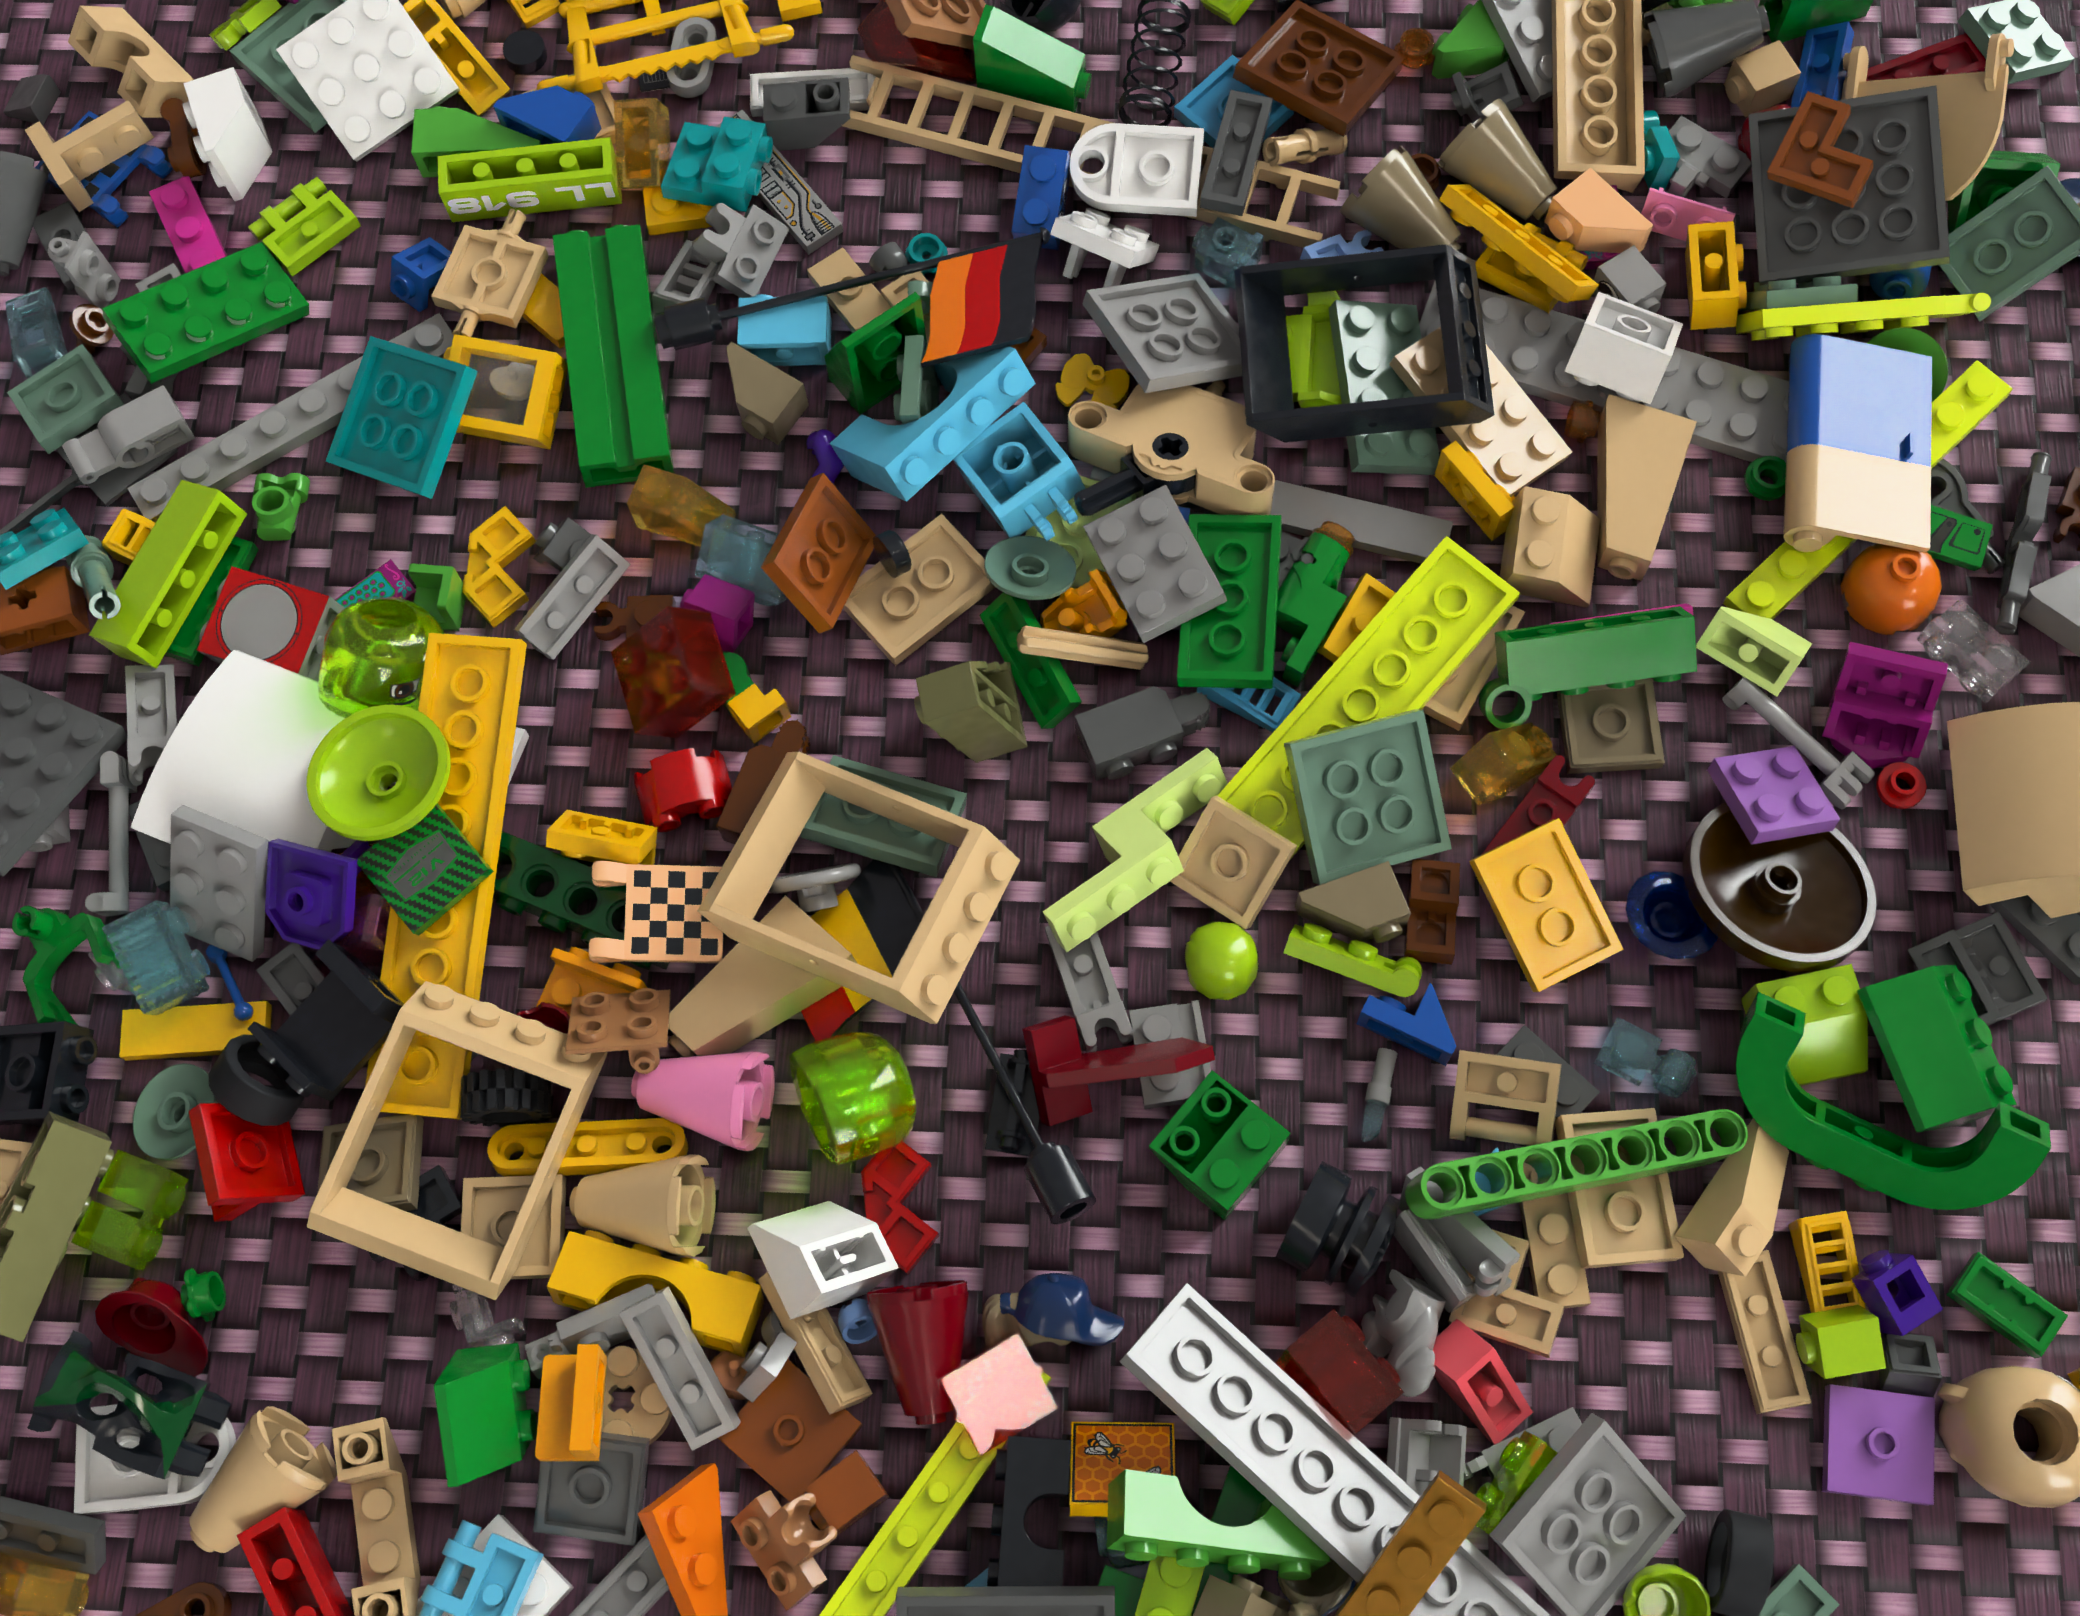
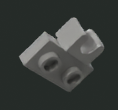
M718 203L705 216L706 222L716 229L717 233L706 229L692 242V247L713 262L718 263L720 261L712 278L714 282L740 298H752L757 295L790 228L754 204L742 216L727 205Z

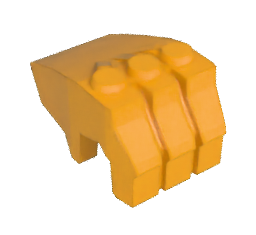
M1095 569L1088 573L1091 578L1089 582L1076 589L1070 587L1040 614V624L1046 629L1110 638L1128 625L1126 622L1128 613L1107 573Z

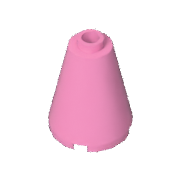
M757 1051L660 1059L658 1067L650 1073L641 1074L637 1071L634 1073L631 1093L637 1099L639 1108L737 1150L751 1151L758 1146L764 1133L756 1132L760 1118L769 1119L771 1115L775 1091V1072L773 1065L764 1064V1061L770 1056L767 1053Z

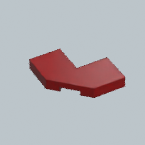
M892 1133L879 1149L881 1152L876 1153L861 1171L866 1218L877 1223L898 1268L909 1275L939 1237L937 1231L902 1205L932 1165L902 1140L899 1139L895 1143L893 1139L895 1135Z

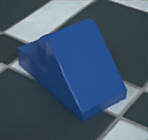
M1429 983L1415 1015L1405 1012L1406 1006L1391 997L1380 996L1377 999L1371 995L1368 996L1356 1023L1357 1025L1442 1065H1447L1456 1048V1044L1431 983Z

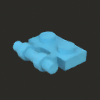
M462 1520L454 1539L448 1538L442 1554L446 1557L433 1585L427 1584L420 1600L425 1603L419 1616H442L444 1611L454 1616H517L544 1554L495 1533L491 1534L484 1551L481 1552L473 1548L482 1527ZM468 1565L475 1568V1571L463 1598H460L452 1592L464 1566Z

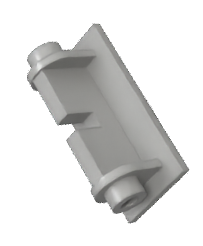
M83 231L78 241L56 237L49 242V257L65 269L64 272L75 285L77 294L82 298L88 299L91 305L101 309L108 306L109 302L117 295L121 279L89 234Z

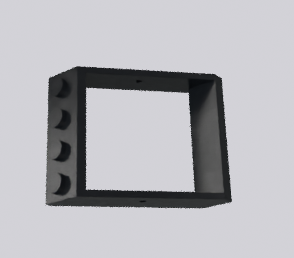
M1446 244L1248 265L1240 266L1234 270L1245 416L1248 426L1287 443L1481 423L1495 415L1476 263L1473 259ZM1428 280L1436 281L1449 393L1294 409L1284 296Z

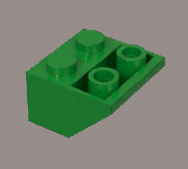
M1211 1070L1152 1141L1149 1149L1190 1193L1223 1220H1226L1286 1147L1291 1133Z

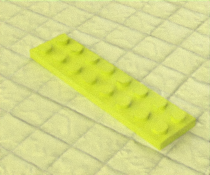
M1446 536L1217 796L1296 844L1297 848L1292 855L1293 857L1305 842L1284 743L1414 709L1422 710L1519 599L1520 592Z

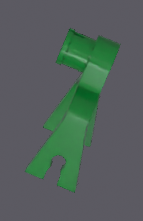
M29 905L23 906L20 910L28 916L16 912L12 921V928L16 935L29 937L37 952L29 962L23 975V982L26 986L37 1022L66 1021L78 1025L51 989L52 978L64 959L80 943L88 939L97 962L108 965L113 961L117 968L130 971L135 966V963L100 918L86 913H79L69 918L67 914L50 908L37 910Z

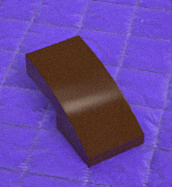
M1413 859L1411 861L1407 900L1411 914L1405 927L1404 957H1413L1422 962L1452 965L1455 956L1456 913L1459 906L1460 863Z

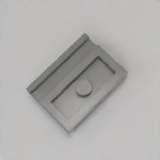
M1199 1000L1191 1001L1188 1004L1177 1005L1176 1003L1129 1010L1134 1045L1181 1037L1206 1044ZM1210 1062L1178 1073L1139 1077L1144 1110L1184 1104L1211 1072Z

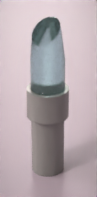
M1378 1049L1372 1080L1368 1083L1365 1096L1367 1103L1361 1133L1363 1142L1371 1141L1379 1135L1385 1108L1389 1106L1392 1093L1390 1086L1398 1054L1391 1049Z

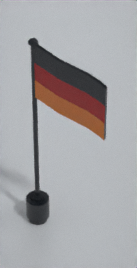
M1040 227V232L721 312L718 311L716 303L708 305L706 297H701L665 306L664 312L654 314L655 323L663 349L674 347L675 351L717 341L715 331L723 330L722 320L937 267L930 294V337L926 353L921 362V366L924 368L1029 341L1036 318L1035 273L1042 242L1043 245L1049 242L1050 232L1046 228Z

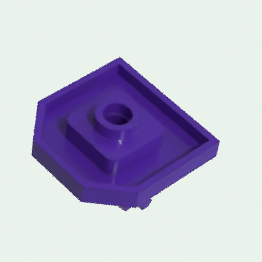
M282 839L268 841L265 912L283 940L319 950L328 939L337 944L353 931L356 877L362 871L357 864V860L371 847L367 841L356 840L341 855Z

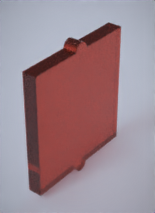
M1017 1332L938 1378L956 1411L953 1415L954 1420L963 1424L980 1456L1006 1441L1008 1436H1014L1058 1409L1041 1377L1043 1368L1034 1364Z

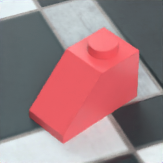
M1458 1319L1453 1321L1436 1337L1433 1348L1435 1353L1434 1367L1436 1369L1434 1376L1436 1380L1493 1445L1501 1442L1530 1416L1533 1411L1497 1351L1491 1344Z

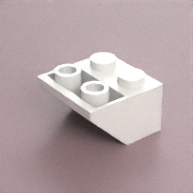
M234 67L183 83L189 101L182 103L191 127L198 129L199 136L193 137V141L202 162H209L208 165L216 185L219 188L226 186L233 200L238 201L244 198L273 151L263 120Z
M831 1201L756 1222L747 1228L790 1320L865 1295L898 1269L897 1263L877 1223Z

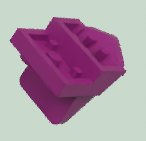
M1849 642L1830 700L1822 736L1830 738L1832 746L1844 756L1853 751L1871 769L1885 767L1895 762H1904L1909 757L1919 759L1932 725L1933 711L1947 676L1948 663Z

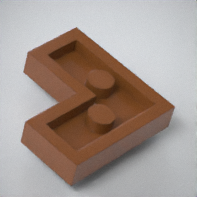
M1807 91L1767 170L1768 179L1853 208L1873 170V160L1834 147L1851 114V105Z

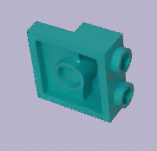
M725 116L720 127L684 122L661 184L663 198L708 206L723 203L733 210L747 212L752 195L757 196L760 192L763 163H769L772 157L773 138L767 136L766 123Z

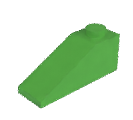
M436 106L431 109H414L411 153L423 178L438 177L437 156L541 145L540 140L459 108Z

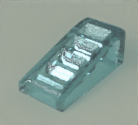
M46 287L5 302L13 360L27 378H30L67 354L51 293ZM40 310L39 313L33 314V315H31V316H28V317H25V318L22 319L23 316H26V315H28V314H31V313H34V312H37V311Z

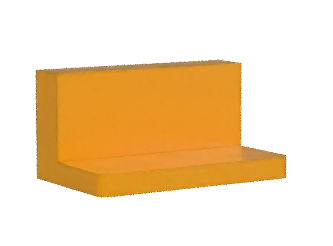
M577 1344V1354L546 1355L543 1358L535 1457L539 1461H599L607 1356L599 1344Z

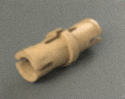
M1310 128L1297 129L1294 134L1288 136L1267 138L1263 143L1262 152L1265 162L1270 163V166L1292 161L1305 164L1314 162L1321 156L1343 154L1347 148L1348 140L1347 135L1343 137L1328 129L1313 131Z

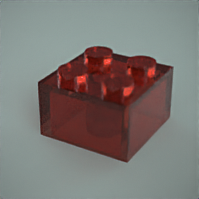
M667 606L611 651L635 734L678 738L736 694L710 612Z
M1333 1309L1286 1348L1275 1364L1348 1431L1356 1435L1404 1392L1398 1386L1400 1377L1392 1365L1381 1356L1376 1359L1362 1343L1365 1341V1336L1359 1326L1347 1315L1341 1318Z

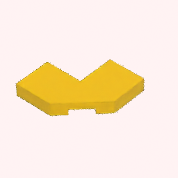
M506 506L470 533L467 574L464 575L462 588L466 599L493 628L529 601L526 593L503 568L535 544L536 541L534 536Z

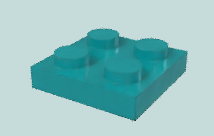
M65 507L58 511L48 509L39 513L31 519V526L17 534L10 531L0 535V583L5 590L89 544Z

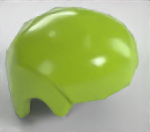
M1227 922L1206 924L1198 927L1190 935V941L1186 943L1185 962L1189 982L1195 990L1209 999H1233L1246 993L1256 979L1258 972L1257 948L1252 936L1238 924Z
M1656 1563L1644 1567L1634 1575L1623 1594L1624 1602L1622 1607L1624 1616H1711L1710 1595L1696 1576L1675 1564Z

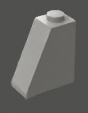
M2080 564L2029 588L2026 600L2020 606L2019 611L2020 618L2079 657Z

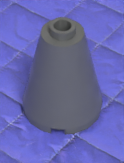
M1753 0L1655 10L1642 15L1644 31L1649 29L1652 37L1647 45L1660 89L1664 88V98L1675 96L1764 42L1763 33L1770 31L1764 5L1756 7Z
M0 151V276H9L10 270L19 269L49 179V169L45 164L39 170L34 168V159L5 151Z

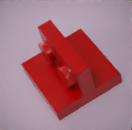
M200 1103L189 1110L207 1203L212 1208L214 1222L232 1221L260 1203L292 1202L305 1195L289 1121L278 1126H262L241 1119L229 1112L220 1103Z

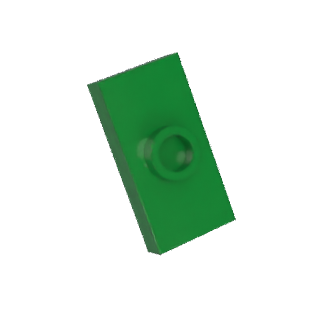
M1980 1252L1972 1254L1946 1293L1948 1297L2034 1359L2042 1357L2068 1317L2063 1311Z

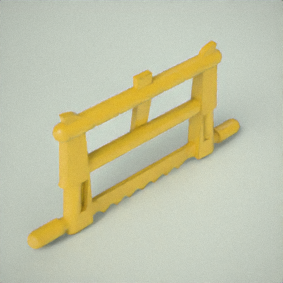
M565 0V2L560 4L558 10L561 17L567 19L569 43L566 50L573 54L574 75L568 76L567 74L542 80L537 84L536 89L540 90L558 85L572 92V89H575L583 94H588L604 89L603 83L610 80L620 83L628 76L634 79L643 73L651 76L659 69L667 72L675 65L683 68L690 62L697 65L706 58L713 61L726 53H733L734 58L754 55L759 52V45L765 47L791 40L794 36V29L789 24H781L760 29V32L754 33L745 15L749 7L742 0H717L661 13L659 0ZM643 2L647 17L590 30L588 14ZM723 16L728 37L608 66L598 65L594 48L596 45L652 33V36L666 33L665 29L677 27L682 21L692 17H700L707 20Z

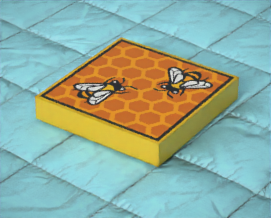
M1071 1422L1070 1516L1108 1517V1484L1125 1469L1175 1476L1174 1423Z

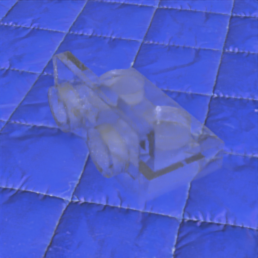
M1961 598L1942 615L1936 616L1930 621L1917 637L1926 653L1933 660L1948 663V669L1958 677L1962 687L1969 693L1977 695L1985 703L1989 702L2031 663Z

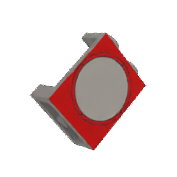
M231 566L227 578L222 581L218 588L217 602L211 617L201 629L200 643L197 651L214 662L221 664L233 650H239L319 682L336 641L335 635L348 610L328 595Z

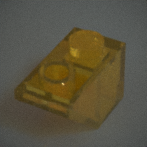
M1531 722L1486 734L1450 769L1479 806L1499 800L1543 772L1557 754L1552 749L1553 744L1549 736Z

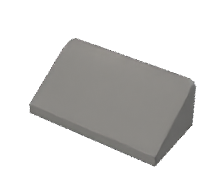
M1410 1209L1400 1213L1395 1221V1238L1427 1284L1447 1300L1444 1306L1445 1310L1449 1313L1454 1312L1477 1295L1473 1289L1474 1282L1429 1219H1422L1416 1216Z

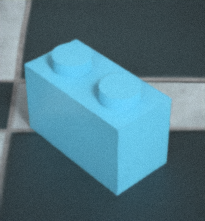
M760 294L752 298H739L738 307L777 297ZM819 296L738 316L737 345L773 366L826 365L824 356L831 350L832 327L827 296Z

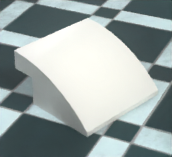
M233 650L203 685L170 736L143 792L130 828L171 844V814L182 805H185L268 839V841L282 839L331 852L332 849L348 848L356 840L346 838L332 831L319 819L312 809L306 786L308 767L319 743L333 727L358 711L379 705L239 650Z

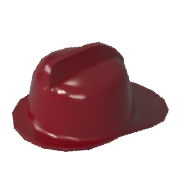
M138 1277L125 1291L111 1293L100 1300L95 1310L97 1325L103 1334L124 1347L131 1354L172 1367L195 1377L203 1372L208 1363L206 1344L198 1331L189 1323L188 1312L183 1307L180 1291L172 1285L162 1281L146 1280L145 1278Z

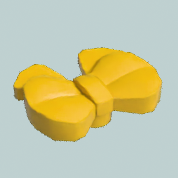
M1085 353L1075 354L1064 365L1061 383H1056L1055 390L1058 400L1065 407L1071 406L1086 390L1089 394H1093L1091 401L1117 409L1128 396L1130 376L1125 369L1121 368L1104 371L1101 366L1093 364L1089 355Z

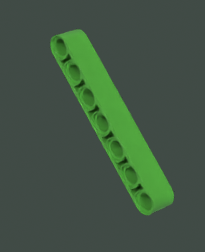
M1718 1109L1438 1163L1413 1177L1407 1184L1405 1199L1409 1209L1416 1216L1422 1219H1438L1710 1165L1740 1151L1746 1145L1748 1138L1747 1126L1736 1112L1729 1109ZM1710 1128H1713L1719 1134L1721 1146L1713 1141ZM1664 1136L1674 1143L1676 1155L1671 1154L1664 1144ZM1618 1145L1628 1151L1631 1161L1630 1165L1621 1160L1618 1154ZM1571 1153L1582 1160L1584 1174L1577 1172L1573 1168L1570 1158ZM1524 1162L1530 1164L1535 1169L1538 1176L1537 1184L1526 1178L1523 1172ZM1476 1172H1480L1488 1178L1491 1185L1490 1193H1486L1478 1187L1475 1181ZM1428 1181L1436 1183L1443 1192L1442 1203L1434 1201L1427 1191Z

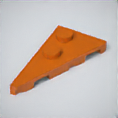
M715 1463L700 1465L637 1513L681 1616H728L718 1468Z

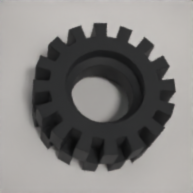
M496 1068V1071L484 1069L480 1070V1073L470 1072L467 1076H462L460 1118L464 1122L474 1125L483 1123V1126L495 1124L499 1125V1127H505L512 1124H538L539 1121L545 1122L552 1117L551 1081L517 1068L513 1070Z

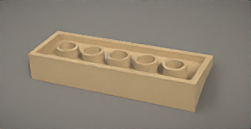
M1551 0L1554 178L1575 180L1591 168L1609 185H1617L1618 189L1633 193L1645 175L1641 0Z

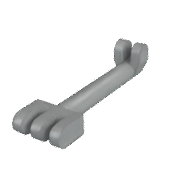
M1742 677L1723 696L1724 704L1732 710L1739 709L1745 702L1748 703L1820 769L1826 777L1819 786L1828 800L1836 807L1844 809L1851 802L1849 795L1856 796L1863 789L1861 782L1868 783L1875 776L1874 771L1853 751L1839 762L1757 685L1747 678Z
M107 751L100 757V784L109 789V892L88 895L85 899V907L89 911L101 916H116L129 913V793H137V786L132 785L130 782L128 760L113 751Z

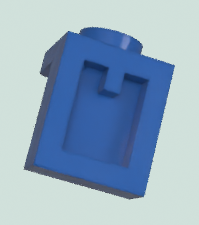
M429 237L393 255L391 258V292L417 311L425 310L428 308L429 289L437 285L452 252Z

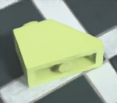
M1721 606L1697 642L1696 648L1777 697L1812 643L1770 618Z

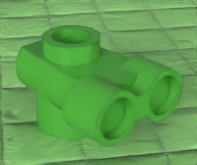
M261 473L256 476L252 506L257 516V535L264 541L291 539L292 533L295 530V522L300 504L308 499L310 480L307 476L300 473H290L285 477H278L270 473Z

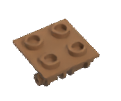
M642 988L631 993L605 994L602 992H592L584 996L573 997L565 1049L566 1055L628 1050L630 1064L637 1072L648 1074L655 1070L660 1062L659 1049L660 1047H667L671 990Z

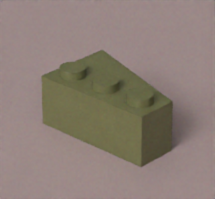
M967 661L916 678L919 696L915 697L914 704L922 724H927L941 738H945L954 745L957 751L963 752L975 763L1028 747L1010 662L1002 664L992 662L987 664L986 661Z

